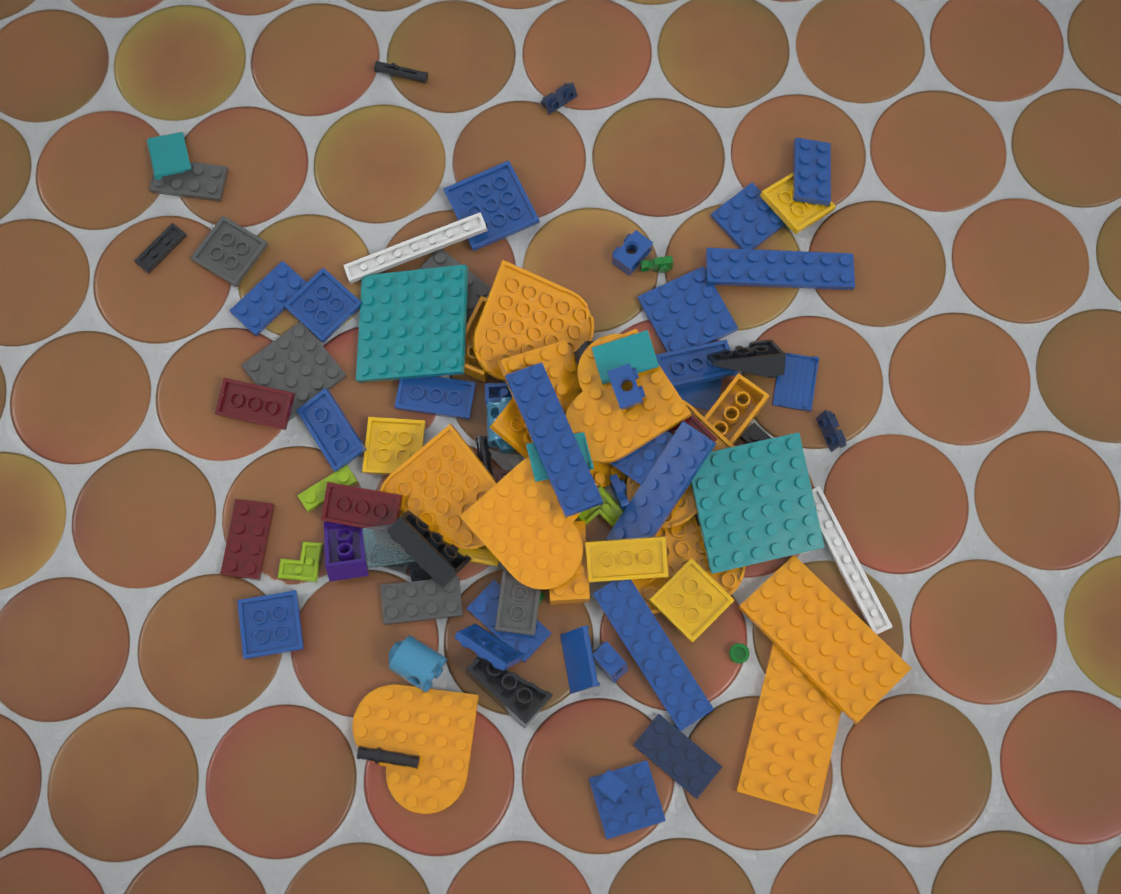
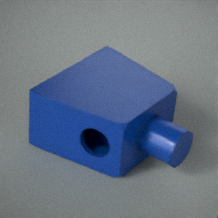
M607 641L602 642L592 651L594 662L613 683L629 670L625 660Z

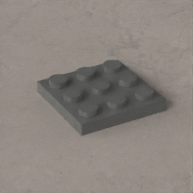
M222 216L191 256V260L237 288L267 248L268 243L225 216Z

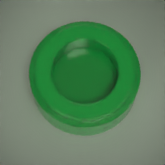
M742 643L734 644L729 650V658L736 664H742L749 658V649Z

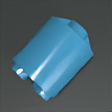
M509 397L502 398L500 402L486 403L488 446L499 449L501 453H512L515 449L489 427L512 398Z
M411 635L403 641H397L389 652V670L426 693L433 685L432 680L434 678L438 679L444 670L442 667L447 661L446 657Z

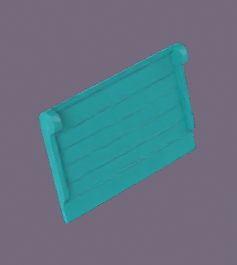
M183 132L147 139L154 178L156 180H160L163 176L192 170Z
M648 330L592 347L603 385L611 382L607 371L629 363L631 368H636L637 373L659 367Z
M576 433L574 436L589 470H593L594 466L585 433ZM526 444L535 482L547 480V474L534 444Z

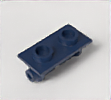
M573 82L564 83L563 86L555 90V94L552 92L542 98L540 103L543 107L546 106L549 115L578 97Z
M825 410L815 418L831 452L838 447L843 448L847 446V439L842 430L836 431L835 429L840 426L835 413Z

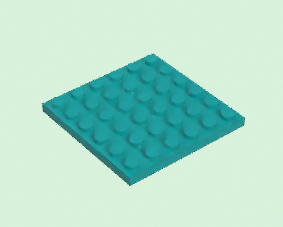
M466 265L372 274L362 277L360 299L362 304L360 305L356 368L357 382L464 374L468 267Z
M799 432L712 451L691 481L710 574L825 548Z

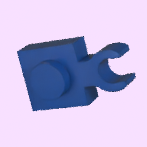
M617 474L609 477L610 487L623 511L629 504L624 493L626 486L624 481L619 480Z

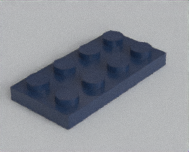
M660 714L655 717L633 744L636 749L695 799L701 795L722 768L719 763Z

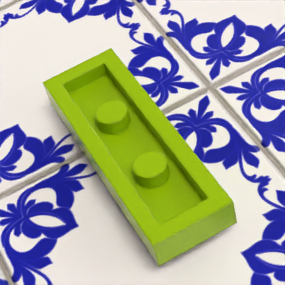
M348 465L298 495L308 513L324 504L327 482L349 486L358 483Z

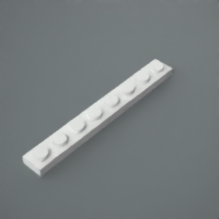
M480 212L343 266L349 282L354 283L362 280L364 276L380 273L488 230Z
M820 486L812 489L822 537L867 625L877 635L891 629L893 626Z

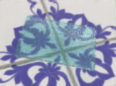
M393 524L362 528L367 568L415 561L386 532Z

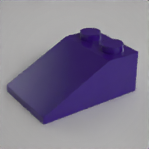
M324 522L325 567L329 582L369 576L364 528Z

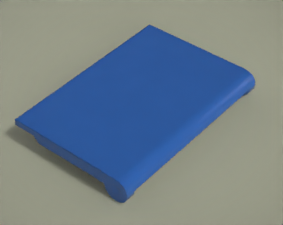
M785 353L784 375L777 376L772 405L811 412L819 357Z
M723 378L676 388L675 390L681 399L688 402L691 406L710 410L719 398Z
M589 625L560 635L571 694L600 686L597 680L589 638Z

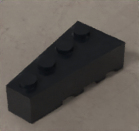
M409 510L402 514L386 531L392 540L397 542L405 550L406 554L411 556L442 588L472 559L468 555L464 557L457 552L459 548L454 544L449 546L443 541L441 534L431 532L429 525Z
M477 657L466 668V675L524 729L552 699V693L544 691L515 673L496 669L486 659Z

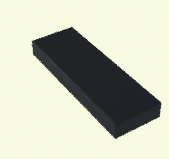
M172 223L134 262L150 274L187 237L186 233Z

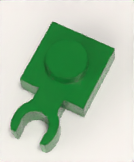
M672 256L654 258L651 261L643 260L640 265L641 272L654 270V272L666 273L672 270L673 258Z

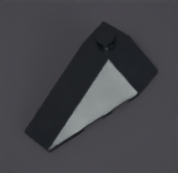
M773 340L750 342L749 346L744 348L741 345L736 346L733 351L725 349L707 354V359L713 366L776 378L777 376L784 375L786 354Z

